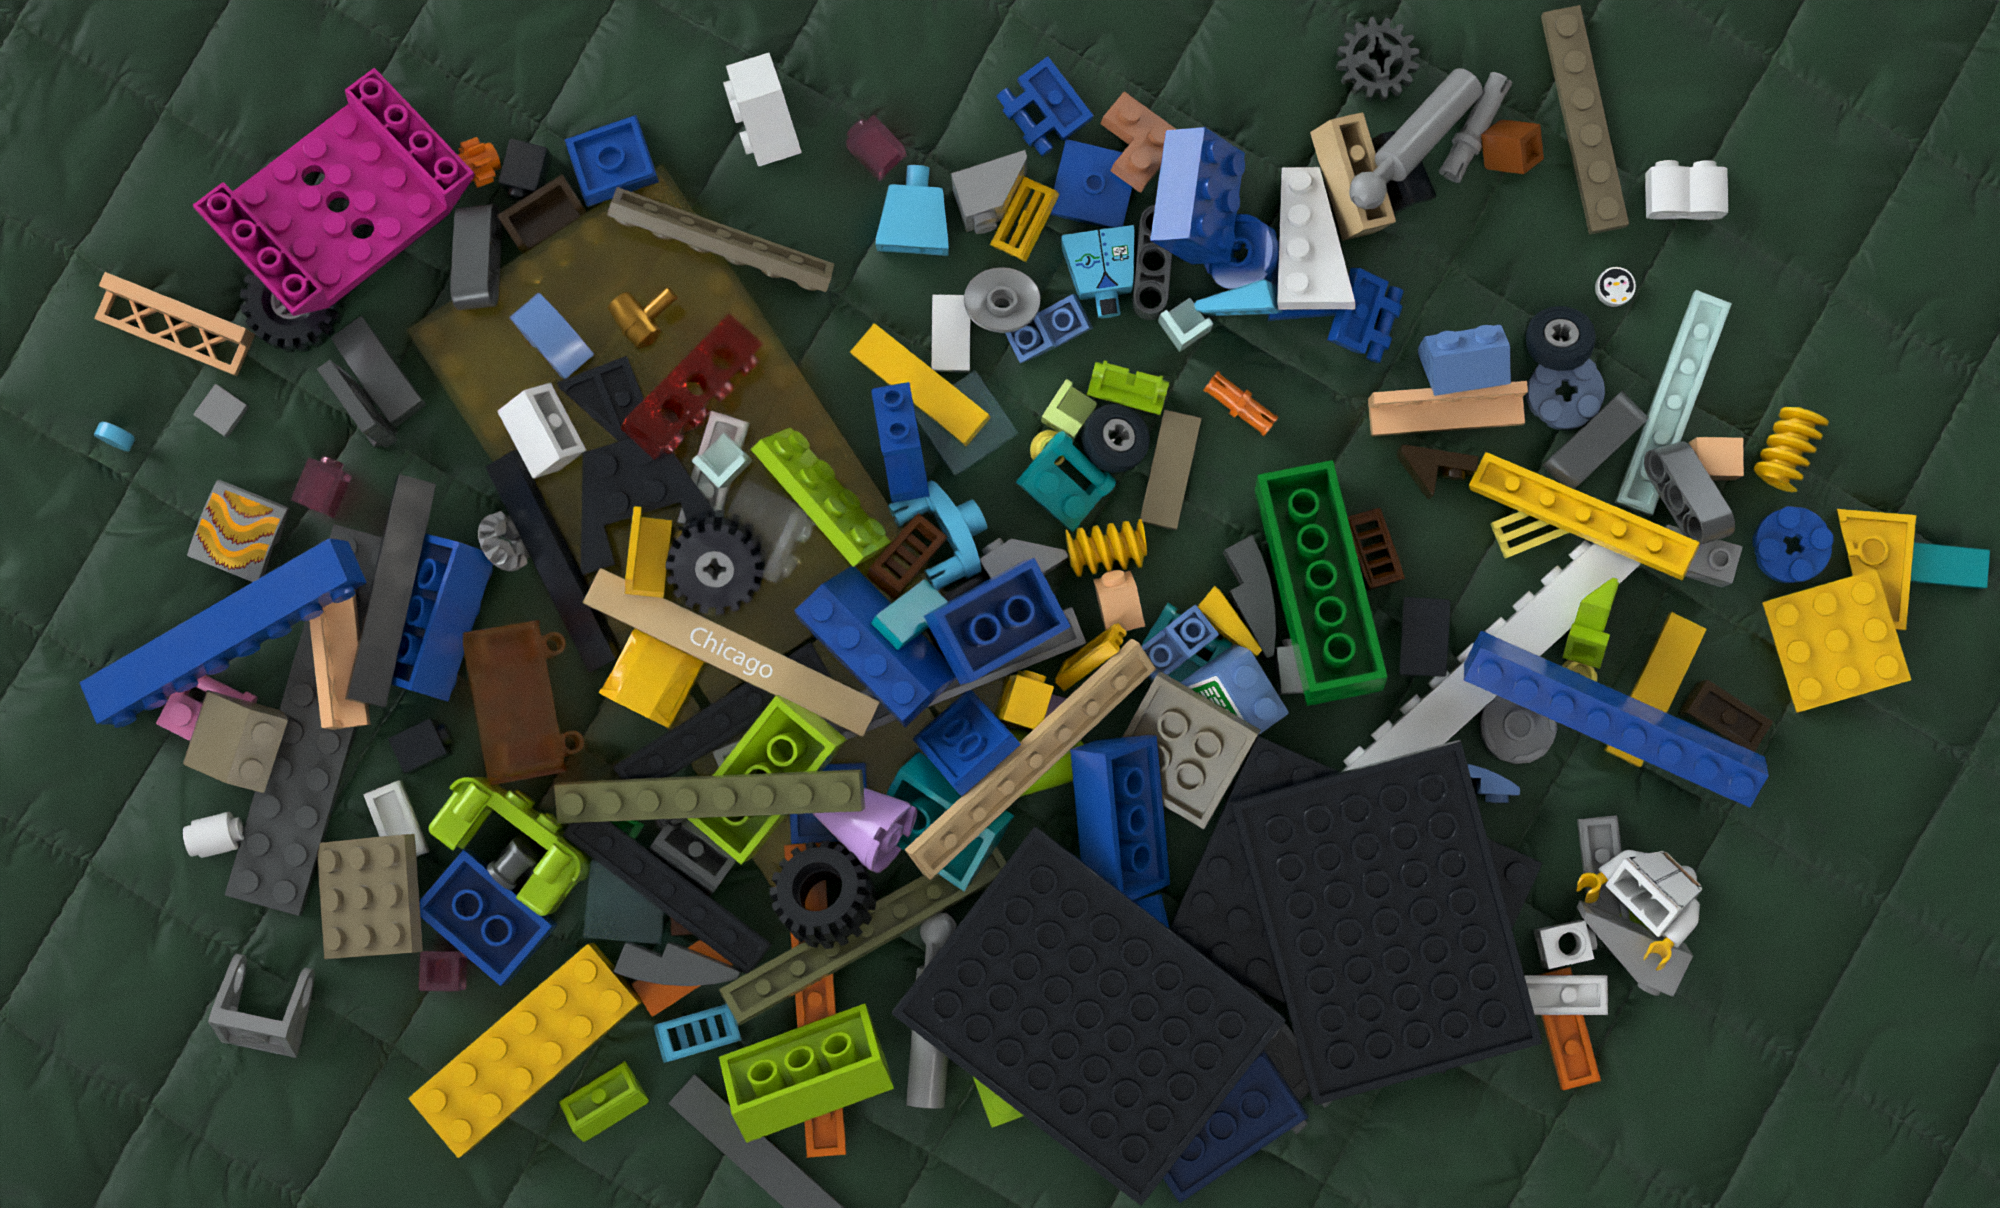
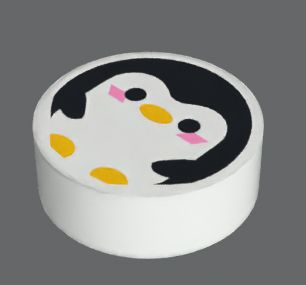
M1611 267L1605 270L1598 277L1595 284V292L1599 300L1611 307H1618L1629 301L1634 295L1636 288L1632 274L1621 267Z

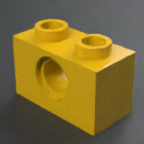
M1027 670L1018 671L1017 675L1006 676L994 715L1004 724L1033 731L1045 718L1054 686L1044 683L1046 676Z

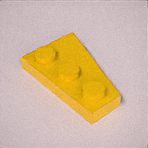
M1837 509L1836 512L1852 576L1877 569L1895 629L1905 631L1916 515Z

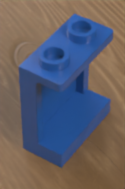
M906 382L873 388L871 392L892 503L929 497L910 383Z

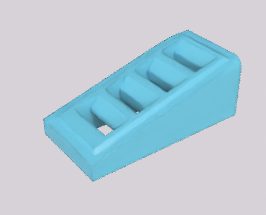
M1265 279L1197 300L1194 303L1196 311L1206 316L1277 314L1282 312V310H1278L1276 285Z
M727 1004L654 1025L663 1063L742 1040L737 1022ZM721 1014L727 1035L723 1038L719 1036L714 1016ZM702 1019L706 1020L711 1041L706 1043L699 1020ZM689 1023L696 1044L692 1047H689L684 1025ZM675 1028L680 1050L675 1052L668 1029Z

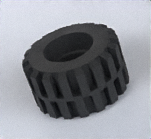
M822 841L821 846L817 847L814 842H809L805 844L806 850L802 852L798 847L791 851L793 857L789 861L783 858L779 863V866L782 868L781 873L774 872L772 881L777 886L770 888V897L775 901L772 903L774 912L800 942L805 941L810 947L817 948L819 943H821L825 949L834 948V942L836 941L841 946L848 944L849 940L847 937L854 934L857 938L863 933L859 928L862 923L869 925L872 920L871 915L868 913V910H875L876 901L872 896L876 894L875 886L871 881L872 878L854 853H849L846 847L837 844L834 848L830 841ZM827 879L842 881L840 896L833 905L821 911L805 909L806 897L814 885Z

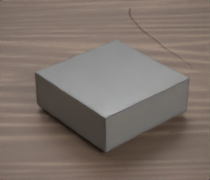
M215 383L193 415L228 438L249 406Z

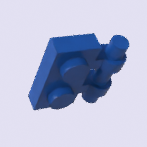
M1048 56L1017 79V82L1025 91L1016 98L1009 88H1005L996 96L1004 106L1003 112L1009 120L1014 119L1025 134L1023 139L1029 147L1034 146L1042 157L1054 148L1046 138V135L1054 130L1060 139L1064 141L1093 120V114ZM1032 103L1035 104L1045 118L1037 125L1025 110Z
M1351 268L1348 276L1355 299V309H1337L1327 340L1357 354H1365L1369 344L1370 347L1366 359L1380 363L1384 350H1389L1392 340L1389 336L1394 319L1400 316L1403 307L1400 301L1404 291L1390 286L1385 297L1388 281L1361 268ZM1378 313H1381L1376 329H1374Z

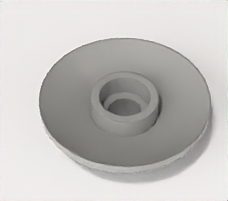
M1005 267L992 268L979 273L969 282L964 294V306L970 319L978 326L992 332H1013L1024 328L1036 317L1040 308V292L1035 282L1023 272Z

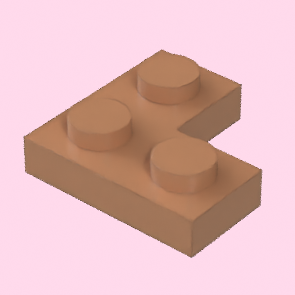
M1123 92L1103 116L1100 124L1129 144L1115 161L1110 171L1141 193L1161 168L1166 130H1176V128L1129 94Z

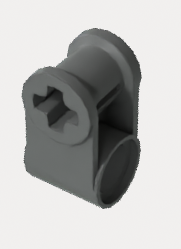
M522 833L509 843L500 853L499 858L488 864L487 870L502 887L513 890L522 884H526L534 873V868L545 854Z

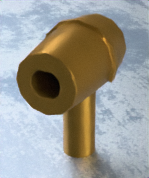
M666 287L648 305L643 307L629 292H624L613 299L607 308L621 328L624 337H627L638 349H641L657 340L661 329L654 319L678 297L671 288Z

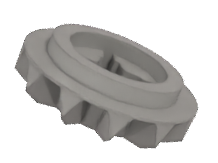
M499 511L486 516L481 521L478 528L479 543L486 557L495 566L506 571H515L527 564L530 554L510 515L505 516L503 512ZM504 535L506 539H510L512 545L508 541L498 538Z

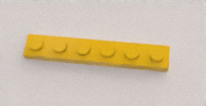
M1485 452L1477 471L1469 483L1471 491L1682 581L1699 549V542L1487 452Z

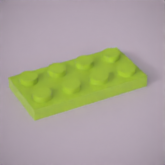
M790 427L761 439L750 450L853 567L882 552L891 543L885 535L886 531L881 523L874 518H870L860 507L858 497L849 489H844L835 478V473L831 466L816 457L809 449L808 440L801 433L794 431Z

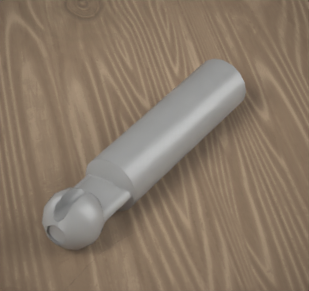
M1454 69L1375 155L1377 168L1373 172H1361L1351 182L1349 195L1351 201L1357 207L1367 210L1380 206L1387 193L1386 184L1390 180L1403 181L1482 95V86L1477 77L1465 69Z
M938 913L921 923L920 935L926 945L925 964L917 968L916 979L957 928V923L951 915ZM913 1030L906 1105L920 1108H944L948 1057Z

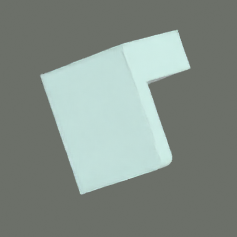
M1188 298L1169 312L1165 310L1158 319L1159 324L1179 352L1209 333L1213 327V322L1210 318L1205 320L1203 315L1196 311L1191 298Z
M723 433L702 455H696L692 459V462L718 488H726L753 461L726 433Z

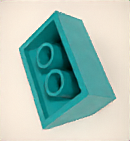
M920 752L899 769L886 793L888 796L909 802L910 805L917 809V817L909 837L902 834L897 846L905 851L916 838L961 798L960 794L952 787L930 759ZM1005 810L937 874L962 891H965L998 846L1014 815Z

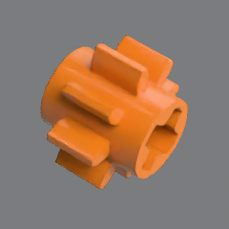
M478 137L461 142V148H458L460 153L457 155L474 172L475 176L471 182L474 181L477 188L494 182L493 177L496 176L494 171L501 168L500 159L494 146L490 142L480 144Z

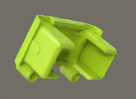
M464 777L456 780L449 788L454 791L432 820L428 828L431 835L454 851L457 846L463 850L494 810L548 850L534 868L532 876L516 896V899L539 916L556 912L579 881L586 880L592 871L591 857L563 836V830L566 827L564 823H557V817L548 812L546 815L537 812L532 808L535 802L520 790L516 789L515 792L512 790L506 791L493 780L486 777Z

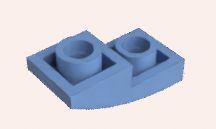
M537 293L509 317L529 343L541 352L563 379L568 378L594 355L575 330L540 293Z
M1072 294L1038 312L1033 321L1024 328L1013 332H1006L1005 334L1019 362L1024 363L1093 329L1077 295Z
M1196 604L1142 645L1143 650L1156 668L1148 676L1152 682L1160 671L1169 675L1219 635Z
M1467 764L1471 779H1475V794L1485 795V802L1509 803V796L1520 795V787L1510 780L1487 769Z

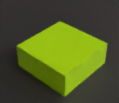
M1572 623L1562 658L1600 669L1610 634Z

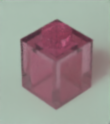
M874 115L867 121L860 119L847 133L849 136L846 140L847 149L878 181L906 157L904 145Z
M322 455L320 462L308 458L291 500L335 518L352 476L342 471L344 464L324 455Z
M426 950L420 952L419 991H461L466 989L467 957L459 950Z

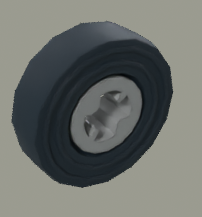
M1565 306L1549 307L1538 312L1531 319L1526 332L1527 350L1534 361L1545 368L1556 371L1572 370L1582 366L1591 357L1596 341L1594 325L1589 318L1577 309ZM1559 335L1560 341H1556L1554 336ZM1562 336L1568 338L1566 342H1563Z
M1107 404L1093 411L1083 424L1081 433L1083 450L1089 460L1100 469L1111 473L1128 471L1138 465L1148 452L1150 437L1147 425L1138 413L1130 407L1121 404ZM1113 431L1117 433L1116 438L1121 437L1122 442L1118 445L1113 443L1115 439L1110 440L1109 434Z

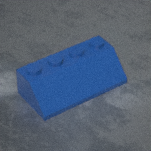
M425 534L392 677V685L447 702L449 701L451 692L457 683V674L463 655L469 646V637L475 618L481 609V600L487 581L493 572V563L482 550L461 542Z
M850 566L821 584L794 612L798 620L906 728L957 678L947 659L921 633L897 650L871 624L874 617L891 605V603L856 567Z
M1157 735L1095 740L1070 749L1081 861L1132 900L1170 885Z

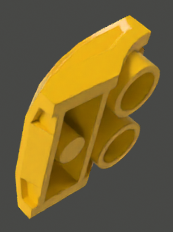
M634 628L599 693L648 719L670 728L705 662Z

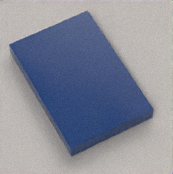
M972 690L966 691L913 739L961 797L1021 745Z

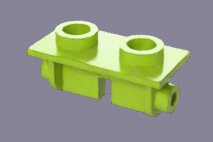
M1104 360L1103 364L1095 362L1087 392L1088 396L1161 415L1170 383L1169 381L1162 380L1163 376L1159 375L1157 377L1139 371L1135 375L1128 373V368L1109 364L1106 360Z

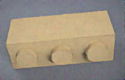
M1363 112L1331 119L1311 131V138L1342 241L1376 233L1395 223L1396 220L1388 193H1386L1385 199L1380 206L1367 210L1357 207L1351 201L1349 195L1351 182L1355 176L1361 172H1373L1377 168L1375 163L1376 153Z

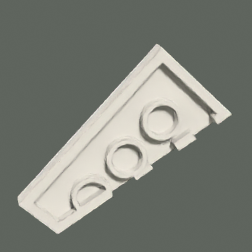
M1320 167L1282 168L1278 310L1355 309V299Z

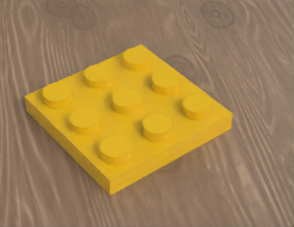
M1877 569L1762 602L1796 713L1911 680Z

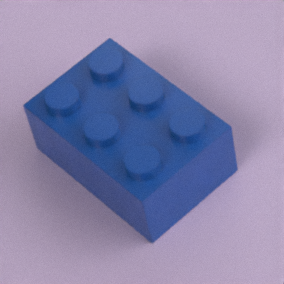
M1206 127L1166 130L1150 241L1189 264L1230 262L1231 250L1235 243L1234 228L1236 214L1240 207L1239 192L1242 174L1245 170V153Z
M1035 558L1018 563L924 615L959 684L975 681L1071 627Z
M463 850L420 899V917L500 986L507 985L556 929L558 924L548 915L539 916L516 899L517 894L520 892L518 889L508 890L502 887L489 874L487 870L488 864L472 850Z

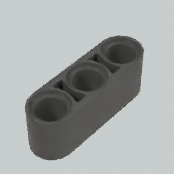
M496 204L456 208L453 230L451 297L453 305L457 310L495 307L498 304L502 222L497 216L500 214V210Z
M1155 205L1146 208L1142 213L1138 229L1132 306L1135 314L1144 320H1155L1164 312L1169 293L1172 253L1150 241L1151 231L1146 226V222L1154 217ZM1154 254L1162 259L1164 266L1158 271H1151L1144 266L1143 259L1148 255ZM1145 292H1153L1158 295L1160 305L1153 309L1145 308L1141 304L1139 297Z
M1622 390L1542 466L1558 483L1575 489L1637 431L1649 417Z
M1684 441L1649 450L1645 454L1644 467L1647 476L1684 536L1699 542V545L1733 534L1735 530L1733 513L1693 448Z

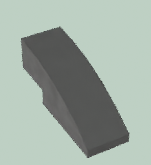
M363 316L358 317L331 337V340L354 374L392 425L395 427L399 426L427 405Z
M1253 535L1225 549L1223 555L1240 586L1230 590L1228 596L1241 620L1262 649L1260 655L1265 661L1274 655L1275 604L1264 559Z
M626 942L614 969L615 973L636 980L676 986L717 984L737 980L743 973L739 968L674 942L667 943L663 955L633 942Z

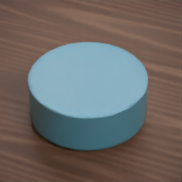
M104 421L99 423L94 433V436L101 441L127 452L130 451L135 441L131 433Z

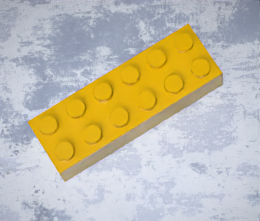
M594 942L588 943L408 1098L457 1158L466 1155L642 1003V1000L621 974L614 972L615 966Z

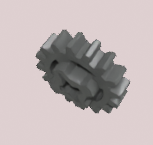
M1370 17L1367 28H1364L1359 22L1354 25L1355 36L1348 32L1344 34L1342 40L1347 46L1338 47L1336 55L1344 59L1338 61L1336 70H1346V74L1341 82L1342 84H1347L1352 81L1354 84L1352 89L1353 95L1359 93L1360 90L1366 91V101H1370L1373 94L1378 93L1381 102H1383L1388 97V91H1391L1396 97L1401 94L1402 87L1400 83L1408 87L1410 86L1413 78L1408 73H1416L1419 68V64L1411 60L1418 56L1419 49L1409 48L1414 36L1407 35L1403 37L1401 35L1404 25L1400 23L1395 29L1390 28V18H1385L1382 25H1377L1374 17ZM1384 38L1392 41L1395 44V46L1387 42ZM1366 39L1365 50L1353 54L1357 44ZM1374 50L1379 59H1385L1381 69L1376 60H1370ZM1402 64L1399 74L1389 80V70ZM1359 73H1363L1368 78H1370L1371 81L1363 78Z

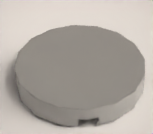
M1498 695L1483 708L1479 720L1480 737L1487 750L1499 760L1511 764L1530 763L1544 756L1553 744L1558 730L1556 721Z

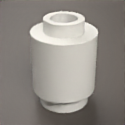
M231 812L193 820L191 825L183 828L186 850L191 857L199 855L201 858L236 850L239 848L240 840H244L242 835L244 827L239 817L234 818Z

